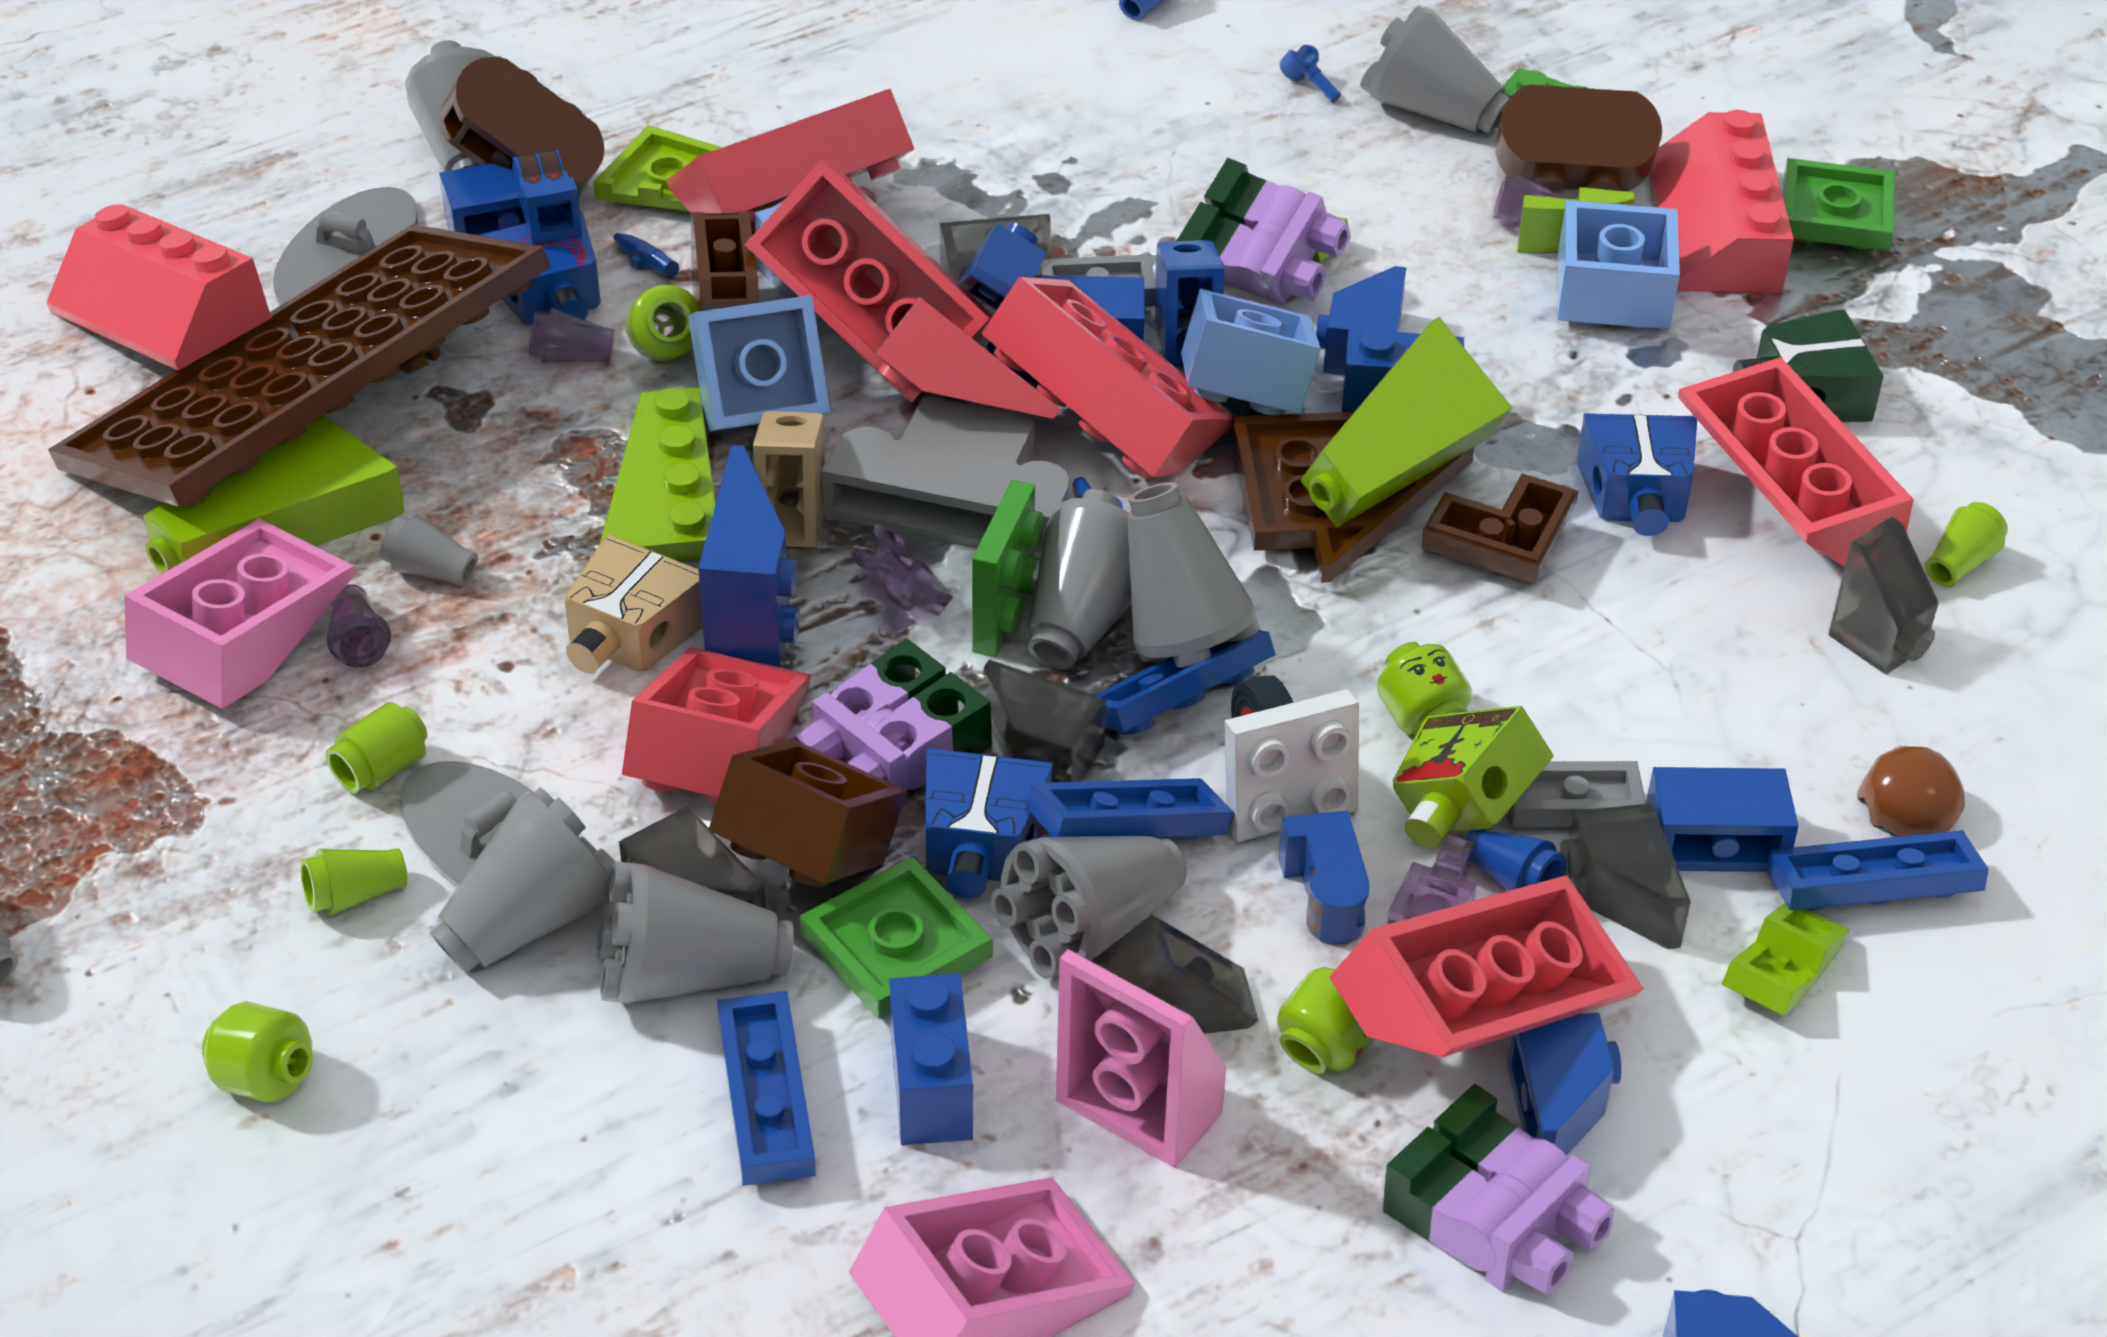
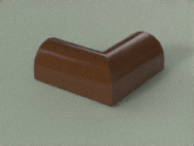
M1521 474L1502 510L1444 492L1423 528L1422 550L1520 582L1533 584L1537 580L1574 510L1579 491L1530 475Z

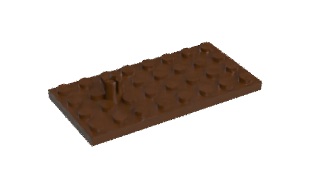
M412 224L270 312L272 317L270 320L181 370H175L55 444L48 451L58 470L178 507L195 504L206 498L211 492L210 487L228 475L245 472L254 467L260 460L259 455L276 444L287 443L302 436L307 431V424L324 413L336 412L350 405L354 400V394L369 384L390 379L402 369L404 372H410L424 368L429 365L427 360H437L441 355L439 346L445 342V335L461 325L472 324L483 319L489 314V307L504 297L514 296L528 290L533 285L532 279L551 268V265L542 246Z

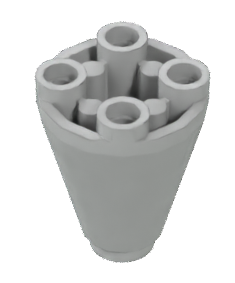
M1418 5L1405 22L1398 17L1395 18L1382 35L1380 44L1385 47L1379 61H1375L1367 69L1361 80L1360 87L1381 103L1475 133L1482 130L1488 135H1492L1499 128L1502 111L1510 98L1505 95V88L1438 14L1430 8Z
M452 40L435 43L431 47L430 54L424 56L410 69L405 81L408 105L443 172L480 166L446 141L440 125V111L444 100L461 72L470 63L485 57L503 58L483 49L462 47L458 42Z
M1173 482L1161 483L1132 494L1128 498L1131 511L1127 514L1133 639L1140 660L1154 661L1173 657L1176 667H1188L1208 659L1212 655L1210 647L1224 641L1244 640L1256 634L1260 627L1250 596L1188 497L1180 495L1177 484Z
M1089 489L1086 490L1082 498H1071L1058 503L1046 524L1028 627L1030 640L1027 647L1030 654L1036 660L1054 669L1068 670L1074 666L1076 661L1083 659L1132 605L1127 514L1129 512L1120 508L1116 498L1106 491Z
M541 787L534 793L527 791L510 809L438 915L441 923L429 934L464 973H469L479 963L486 967L610 902L609 884L615 860L602 848L597 851L584 837L580 839L577 837L586 827L560 798L554 800Z
M1152 836L1037 838L1017 844L1006 857L1001 875V887L993 891L991 907L997 922L1005 928H1010L1020 948L1030 958L1035 972L1045 979L1059 975V959L1068 949L1092 961L1170 900L1176 893V890L1180 889L1185 883L1187 876L1186 862L1178 846L1167 838L1158 839Z
M614 861L610 876L609 901L617 904L613 917H602L598 936V958L605 959L600 983V999L602 1001L634 1003L765 982L770 979L771 975H787L791 963L794 940L793 923L791 920L777 919L775 912L650 866Z

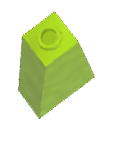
M1438 317L1429 323L1325 446L1300 481L1308 490L1314 504L1328 515L1336 527H1339L1488 439L1513 408L1441 318Z
M321 415L307 424V431L299 438L287 443L276 444L259 455V462L251 469L239 474L228 475L211 486L210 494L203 500L183 507L163 503L144 514L143 517L149 538L145 548L154 567L163 574L257 519L266 521L317 546L394 519L405 513L398 467L328 417Z

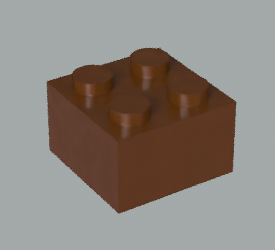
M793 739L731 756L708 831L729 840L730 849L739 855L756 860L771 859L788 867L787 875L792 879L809 886L823 887L827 883L847 876H854L856 873L884 864L908 790Z

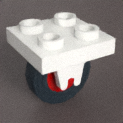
M1274 675L1258 676L1237 683L1232 692L1231 699L1232 719L1225 720L1226 804L1234 812L1228 831L1235 841L1239 843L1280 832L1282 817L1347 810L1349 813L1358 811L1359 702L1349 689L1293 702L1284 684Z

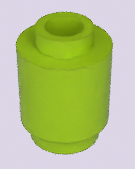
M387 702L336 735L334 745L326 750V761L336 780L349 792L356 794L364 788L372 791L425 756V740L428 737L427 729L414 710L409 707L401 708L395 703Z

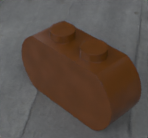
M485 57L475 60L466 66L441 107L440 125L446 141L479 165L494 163L513 170L512 157L558 150L564 172H567L569 177H573L579 197L603 161L604 140L598 125L586 117L577 106L564 101L542 85L533 74L520 69L506 58Z
M1529 84L1515 92L1505 104L1497 133L1495 152L1503 172L1520 186H1534L1535 189L1543 192H1556L1563 188L1579 189V187L1629 192L1639 186L1652 169L1662 137V123L1654 105L1637 91Z
M749 211L704 214V212L691 213L693 297L698 301L699 311L759 303L755 254L744 245L752 237Z

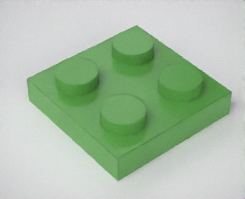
M1787 158L1782 195L1794 239L1804 243L1825 242L1848 245L1859 250L1879 249L1890 251L1894 234L1895 171Z
M1011 479L972 558V652L997 657L1006 635H1015L1019 629L1023 615V599L1025 595H1034L1040 558L1034 557V548L1038 544L1043 525V513L1035 511V484Z
M913 856L800 915V934L878 1020L890 1014L889 978L960 973L961 975L993 957V939Z

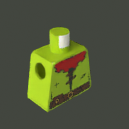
M1523 706L1431 715L1425 718L1392 780L1393 790L1411 815L1405 823V830L1415 843L1425 848L1434 849L1442 843L1448 832L1489 829L1498 824L1548 765L1554 754Z

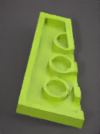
M647 125L593 181L595 200L689 211L669 190L666 180L698 156L723 147Z
M699 387L683 389L666 388L661 391L641 392L600 543L610 534L676 561L699 560L703 553L716 505Z

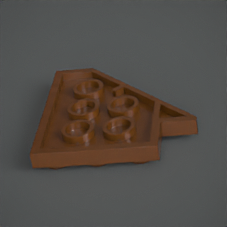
M1355 411L1233 416L1231 435L1253 550L1314 548L1321 583L1331 582L1468 467L1473 461L1474 447L1343 525L1336 527L1328 515L1314 504L1308 490L1300 480L1321 451Z

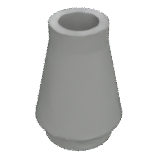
M404 515L397 516L388 527L380 549L381 559L391 563V569L394 572L451 582L460 587L466 586L471 580L478 563L477 553L464 548L419 515H414L411 518Z

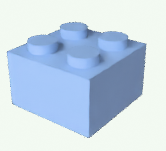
M1566 200L1558 248L1557 320L1573 321L1583 325L1596 323L1630 326L1635 329L1656 328L1670 330L1680 277L1677 209Z
M1200 288L1181 355L1187 386L1193 387L1195 394L1202 398L1216 402H1226L1228 397L1249 401L1253 409L1267 415L1284 414V411L1301 414L1321 348L1311 317L1308 315Z
M812 295L699 311L688 316L707 432L760 424L762 414L768 411L813 412L820 414L831 412Z

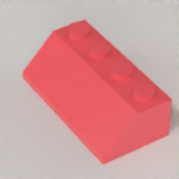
M891 88L700 155L668 178L666 182L669 190L691 213L704 212V214L749 211L750 222L754 224L755 212L777 206L783 202L821 159L834 164L852 182V177L866 172L869 173L871 180H875L901 169L898 160L915 150Z
M1745 110L1708 112L1658 148L1649 173L1655 207L1677 209L1680 277L1677 291L1783 293L1794 238L1762 113H1750Z
M823 159L819 161L744 244L799 297L812 295L814 311L876 370L885 361L875 353L919 297L924 299L977 343L983 337L981 333L993 317L976 298L834 164ZM882 375L910 403H914L925 393L914 384L905 393Z
M124 204L102 208L95 214L94 219L75 229L47 299L50 312L178 371L272 318L252 257Z
M1019 277L981 333L997 347L994 354L1000 361L1016 371L1023 372L1025 370L1039 382L1036 389L1042 395L1058 406L1065 407L1067 405L1081 417L1079 425L1085 432L1101 442L1107 443L1110 441L1125 453L1122 457L1125 465L1144 478L1177 476L1232 428L1234 415L1220 403L1195 394L1194 388L1187 386L1186 376L1069 280Z
M1782 357L1679 389L1678 399L1808 545L1850 571L1902 554L1914 499Z
M1567 875L1372 928L1329 976L1367 1037L1439 1057L1455 1054L1637 996L1644 989Z

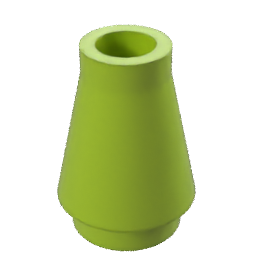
M1972 502L1967 506L1957 508L1953 512L1933 554L1925 562V571L1928 576L1941 586L1952 587L1961 577L2000 552L2004 548L2005 536L2008 532V526L2002 514L1994 507L1983 502Z
M318 848L315 856L302 858L300 863L301 884L309 910L311 912L326 910L329 916L391 890L406 888L407 886L406 864L399 848L388 850Z

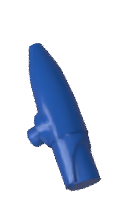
M614 234V241L631 257L629 259L631 267H639L642 270L649 268L667 279L673 278L678 273L679 264L660 249L632 235Z

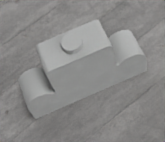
M927 396L921 399L900 440L893 439V436L886 430L870 426L852 428L841 435L821 470L823 517L978 548L1012 479L1035 484V511L1043 513V525L1038 544L1034 548V557L1041 559L1046 524L1057 504L1069 500L1070 478L1066 470L1058 464L1049 461H1034L1035 420L1033 417Z

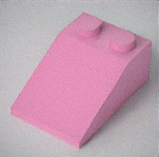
M257 519L124 596L126 659L224 709L271 678L354 577V565L266 521Z
M1068 949L1059 959L1056 1101L1175 1168L1223 1112L1226 1065L1192 1016Z
M1053 1177L884 1207L849 1270L850 1275L895 1337H1053L1130 1295L1136 1285Z

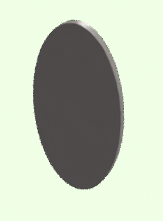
M394 187L368 189L340 200L313 218L291 240L277 263L273 277V287L278 303L280 305L284 304L410 225H417V207L413 197L408 192Z
M457 761L434 762L418 768L407 778L401 793L403 818L410 837L424 858L455 887H458L515 802L527 791L532 793L534 791L500 772L483 766Z

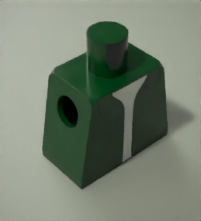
M1845 309L1768 325L1762 331L1757 358L1736 360L1734 362L1733 372L1782 357L1841 422L1873 421L1884 375Z

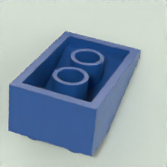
M731 445L698 568L704 647L706 651L781 667L786 643L796 644L799 632V606L789 605V597H794L796 590L797 560L787 558L785 530L745 447Z

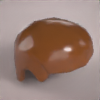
M1898 746L1877 757L1857 791V799H1865L1871 824L1874 826L1882 825V827L1898 837L1947 832L1958 821L1965 807L1964 788L1955 768L1941 753L1923 746Z

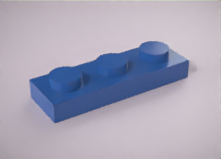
M1259 630L1256 634L1244 640L1224 641L1210 647L1212 655L1208 659L1188 667H1176L1173 657H1169L1083 700L1089 723L1116 730L1120 735H1131L1144 731L1154 724L1153 717L1169 709H1181L1195 705L1205 698L1204 691L1220 683L1241 681L1254 674L1255 665L1276 655L1270 633Z
M1202 778L1032 783L1026 803L1027 809L1041 823L1051 837L1152 836L1155 838L1174 837L1189 841L1197 839L1198 836L1227 835L1234 814L1231 808Z
M1961 830L1771 849L1767 872L1790 910L1809 909L1814 911L1831 906L1860 903L1883 904L1891 900L1929 896L1949 897L1958 893L1985 891L1989 868L1964 831Z
M780 991L717 1000L718 1020L742 1185L747 1186L816 1176L815 1154L788 992Z

